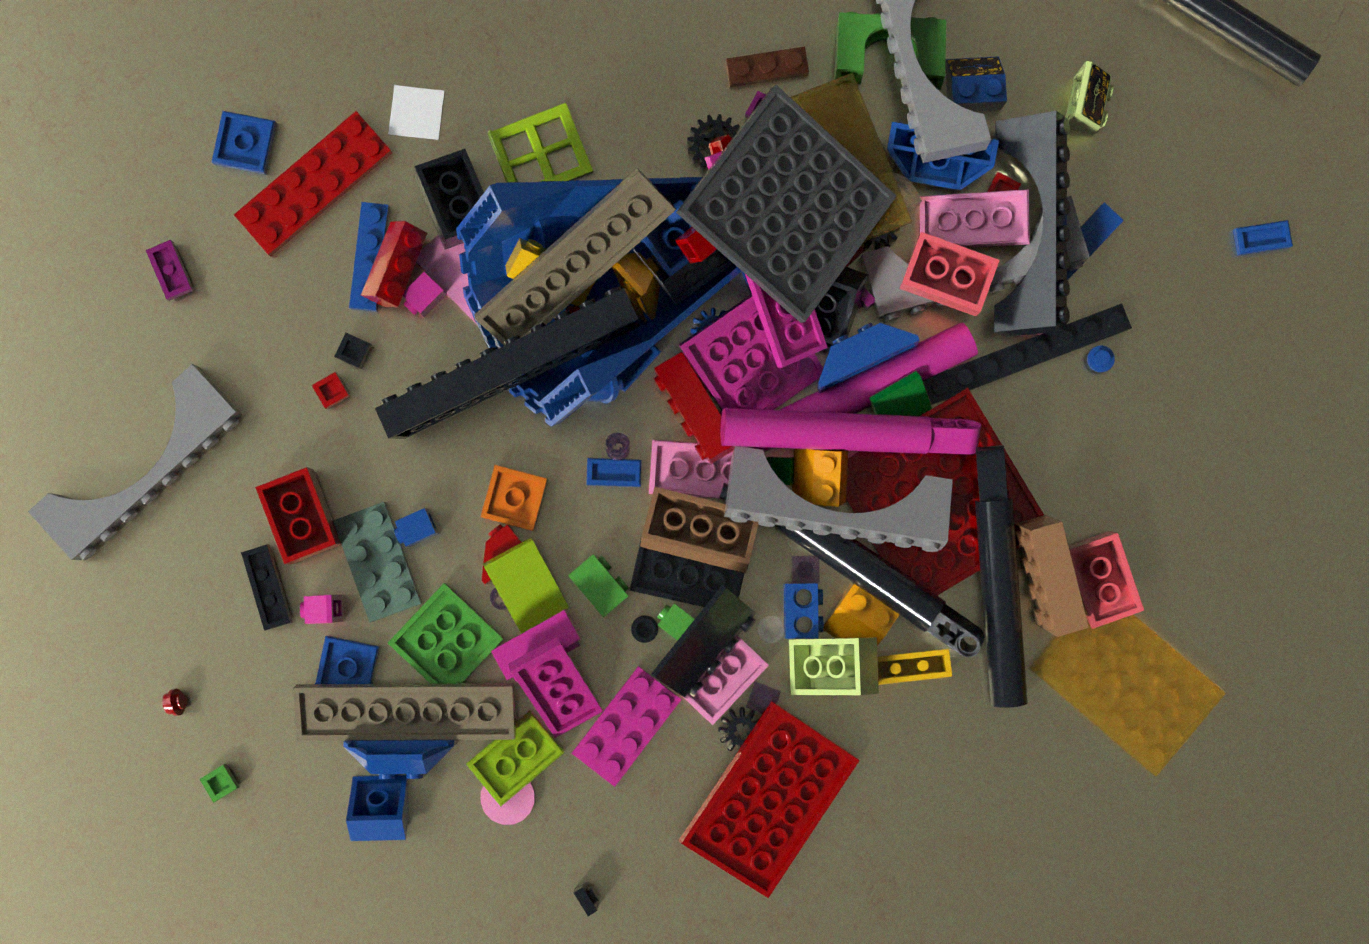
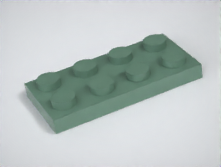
M386 502L333 520L370 623L422 604L403 548L395 536V526Z

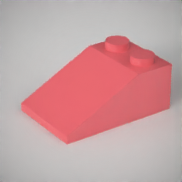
M1107 531L1068 545L1086 618L1092 629L1144 611L1117 532Z

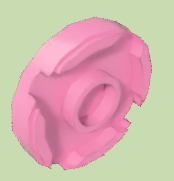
M532 782L502 807H500L484 786L481 790V805L484 813L492 821L502 825H513L523 821L531 813L535 803V789Z

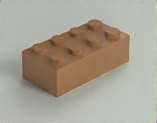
M654 487L640 547L746 573L759 524L749 520L744 523L734 522L730 517H724L726 504Z
M1043 515L1015 523L1016 546L1021 548L1023 558H1020V564L1024 574L1028 576L1029 584L1026 587L1030 599L1034 600L1036 610H1033L1036 624L1056 637L1089 628L1063 522Z

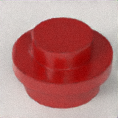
M177 688L165 693L162 698L164 711L168 715H182L187 707L185 694Z

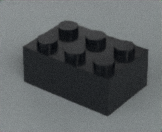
M466 149L414 166V178L445 250L464 243L463 240L457 238L456 228L484 193Z

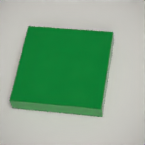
M917 371L869 398L875 414L921 416L932 409L922 378Z

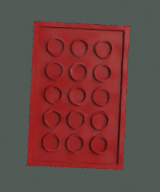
M771 701L680 837L679 842L769 898L860 760Z

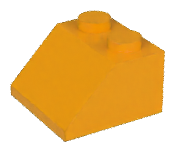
M794 449V484L792 485V491L814 505L839 507L846 503L848 451Z
M851 583L825 621L824 631L834 638L877 637L878 646L899 614L856 584Z

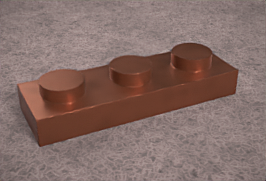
M805 46L726 58L730 87L809 75Z

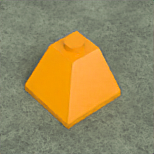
M638 252L637 254L658 277L657 272L659 268L651 258L646 260ZM636 253L626 254L612 266V270L619 285L635 294L643 312L653 320L656 317L660 285Z

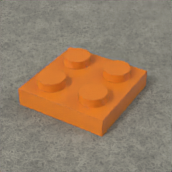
M494 465L481 518L534 531L548 479Z

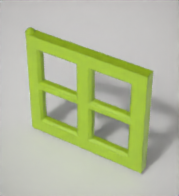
M566 103L494 131L489 130L487 133L507 183L518 182L513 167L536 158L545 178L541 181H571L593 173L592 166ZM560 117L568 138L544 147L536 126ZM526 131L534 151L509 161L502 140ZM571 145L579 166L555 175L547 154Z

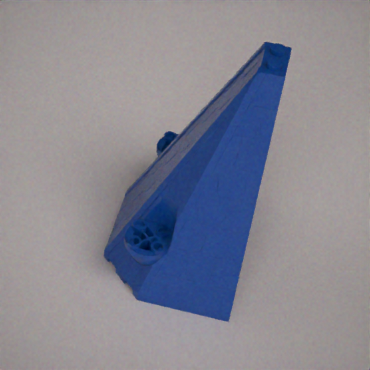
M703 177L648 179L671 203L679 199L684 203ZM624 179L508 182L490 185L456 228L457 238L463 240L465 252L459 254L461 273H467L469 285L463 287V294L474 319V314L513 280L507 276L505 265L519 238L526 241L532 239L539 242L543 248H549ZM637 244L627 253L631 254L635 253L636 251L637 253L639 252L646 260L648 259V256L645 254V252L642 250L639 244ZM733 263L678 305L673 302L660 286L656 317L653 320L643 312L647 324L509 389L510 394L514 397L523 396L526 399L524 401L525 406L535 414L540 412L547 416L545 422L551 427L563 422L586 401H600L607 404L616 400L619 391L623 390V381L619 374L742 271ZM612 267L595 281L585 302L590 299H595V301L605 298L604 293L615 287L623 289L619 285ZM657 272L660 281L666 278ZM553 318L547 325L555 322V319ZM476 321L488 348L495 347L497 350L504 346Z

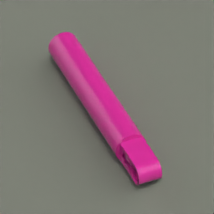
M960 322L919 342L912 349L820 393L817 391L779 410L856 414L872 406L869 399L871 396L911 373L917 371L922 381L978 355V349L968 327L963 322ZM748 447L754 449H761L764 453L773 449L767 447Z
M723 408L720 436L722 446L918 454H975L979 443L981 424L967 419L929 418L926 416Z

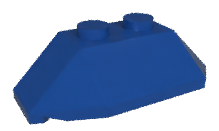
M891 123L887 150L905 179L909 182L962 190L994 168L999 140L991 139L986 150L923 163L921 154L917 155L915 151L914 139L916 135L914 129H910L908 124Z
M869 323L857 330L858 334L850 338L848 335L837 338L833 341L834 345L830 347L818 382L817 389L819 393L916 347L920 341L918 335L883 323L875 326Z
M345 740L343 747L370 774H379V779H394L395 774H406L407 779H421L423 774L430 772L458 743V740Z

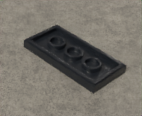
M639 545L629 591L705 607L722 585L739 598L744 573L643 548Z

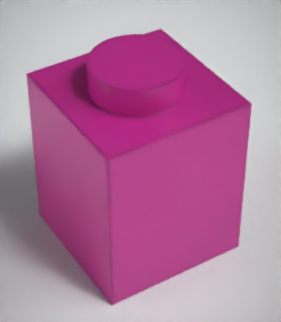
M423 272L404 291L403 297L407 300L404 305L414 315L419 312L425 317L447 294L434 280Z

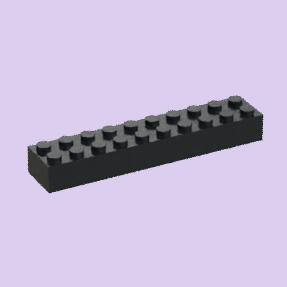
M615 287L604 293L605 298L598 301L590 299L579 305L580 310L571 314L569 311L563 312L554 317L555 322L546 326L544 323L538 324L530 328V334L520 338V335L513 336L505 340V346L497 350L495 347L488 348L480 352V358L472 362L470 359L463 360L455 365L456 369L449 373H446V371L438 372L430 377L431 381L424 385L421 382L407 387V393L399 397L397 394L384 398L381 400L382 405L376 407L375 410L388 439H406L647 324L635 294L625 288Z

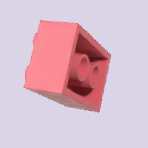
M921 232L917 238L899 289L977 316L982 310L1000 260Z

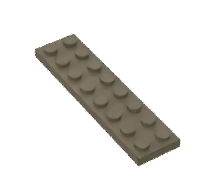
M636 168L474 314L475 320L504 346L505 340L516 335H520V338L530 334L529 329L538 324L544 323L546 326L555 316L676 210L675 206Z
M514 683L296 684L293 688L297 740H511L516 738Z

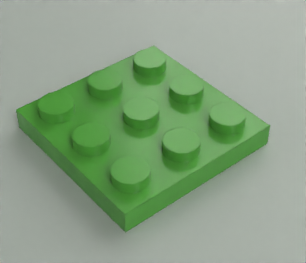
M443 583L391 638L388 644L430 684L463 683L492 653L491 650L495 649L504 638L446 583Z

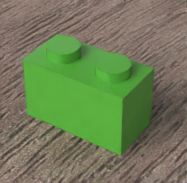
M593 554L568 576L602 617H605L629 597L626 593L629 587L620 576L615 579L608 570L612 567L602 555L597 558Z

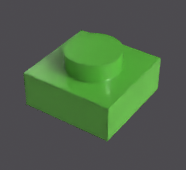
M226 764L200 778L213 803L240 787Z

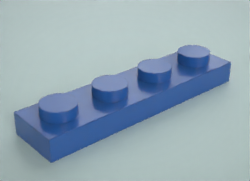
M361 202L349 303L350 309L378 312V304L361 296L387 232L390 206L387 204Z

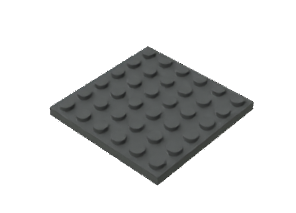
M775 85L769 90L676 213L802 323L811 315L896 198V195L778 85Z

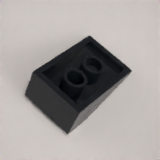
M845 266L816 306L815 312L828 347L823 349L824 351L829 352L830 347L834 345L833 341L844 335L849 336L863 296L868 274Z

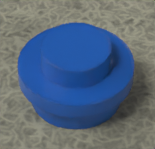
M1096 346L1087 355V363L1095 372H1106L1112 368L1115 362L1114 353L1107 346Z

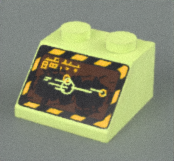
M1086 61L1074 76L1066 118L1069 121L1070 129L1095 134L1107 122L1108 111H1105L1106 101H1110L1114 86L1110 85L1112 75L1091 61Z

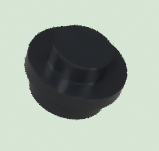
M640 616L632 623V635L639 642H650L658 634V624L650 616Z

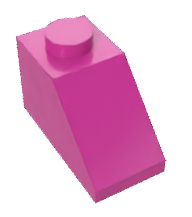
M342 594L304 596V602L300 603V616L305 618V624L343 622Z

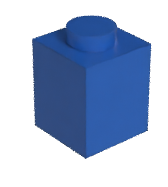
M423 508L395 521L397 526L394 529L395 536L400 544L404 543L406 547H411L439 534L427 508Z

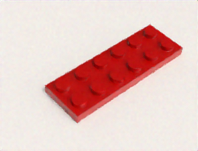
M355 111L238 210L234 216L271 257L390 156L392 151L360 114Z

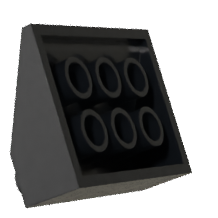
M722 585L651 675L684 698L688 699L690 695L695 697L703 688L702 680L706 675L712 676L720 667L721 662L719 659L725 652L730 654L739 642L736 638L742 630L746 633L755 623L756 619L753 617L756 612Z

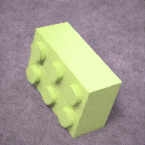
M877 637L789 640L791 695L879 694Z

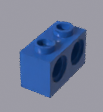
M818 583L783 584L784 638H819V633H822L824 630L823 616H818V605H823V589H818ZM801 589H806L811 595L810 602L806 605H801L796 600V595ZM804 616L808 617L811 621V628L807 632H800L796 626L798 619Z

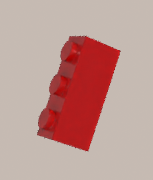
M407 221L390 222L361 296L383 307H398L428 233Z

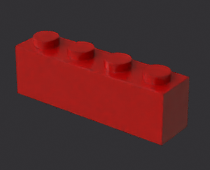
M683 352L656 366L654 370L657 376L653 379L661 392L666 390L670 399L667 400V403L673 413H680L684 422L680 424L687 436L693 435L698 444L694 447L702 460L707 458L709 463L712 464L733 452L735 446H722L720 436L721 415Z

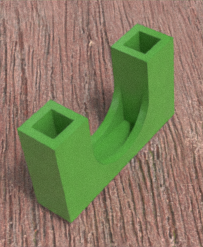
M839 12L836 27L834 83L861 85L864 73L865 50L871 44L887 40L889 37L888 30L883 29L880 13L871 15L858 14L856 12ZM911 17V40L917 61L928 80L937 90H941L945 78L946 20L935 17Z

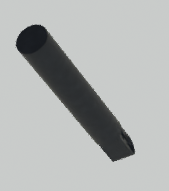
M1162 0L1298 87L1308 78L1321 58L1319 53L1235 0Z
M1004 445L976 447L979 500L975 501L990 705L999 708L1019 707L1028 704L1013 498H1008Z
M772 526L924 632H929L960 655L973 657L979 653L985 640L984 632L979 626L945 604V600L858 540L844 539L840 534L818 535L813 533V530L791 531L786 529V526ZM946 622L951 624L948 628L944 626ZM964 637H972L977 644L970 645L966 643Z

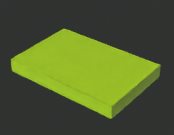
M532 538L483 563L485 570L521 634L569 608Z
M529 710L516 721L515 739L494 740L467 762L466 765L500 807H502L565 752Z

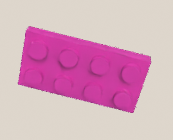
M558 637L508 664L511 673L555 738L603 712L599 702Z
M638 666L573 750L572 754L615 787L682 699Z

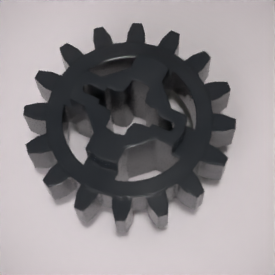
M718 114L717 120H713L711 115H707V122L704 123L701 119L697 120L698 129L691 127L690 133L694 137H687V143L693 145L688 148V154H695L692 162L695 164L700 161V170L703 171L707 167L705 156L700 150H704L710 156L709 143L717 137L724 136L723 129L732 138L739 131V124L731 126L732 118L729 117L726 121H722V115ZM713 128L707 135L702 134L706 130Z

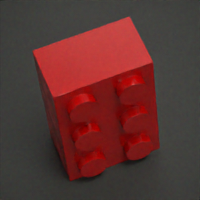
M306 467L255 487L284 564L292 565L341 545L314 469Z

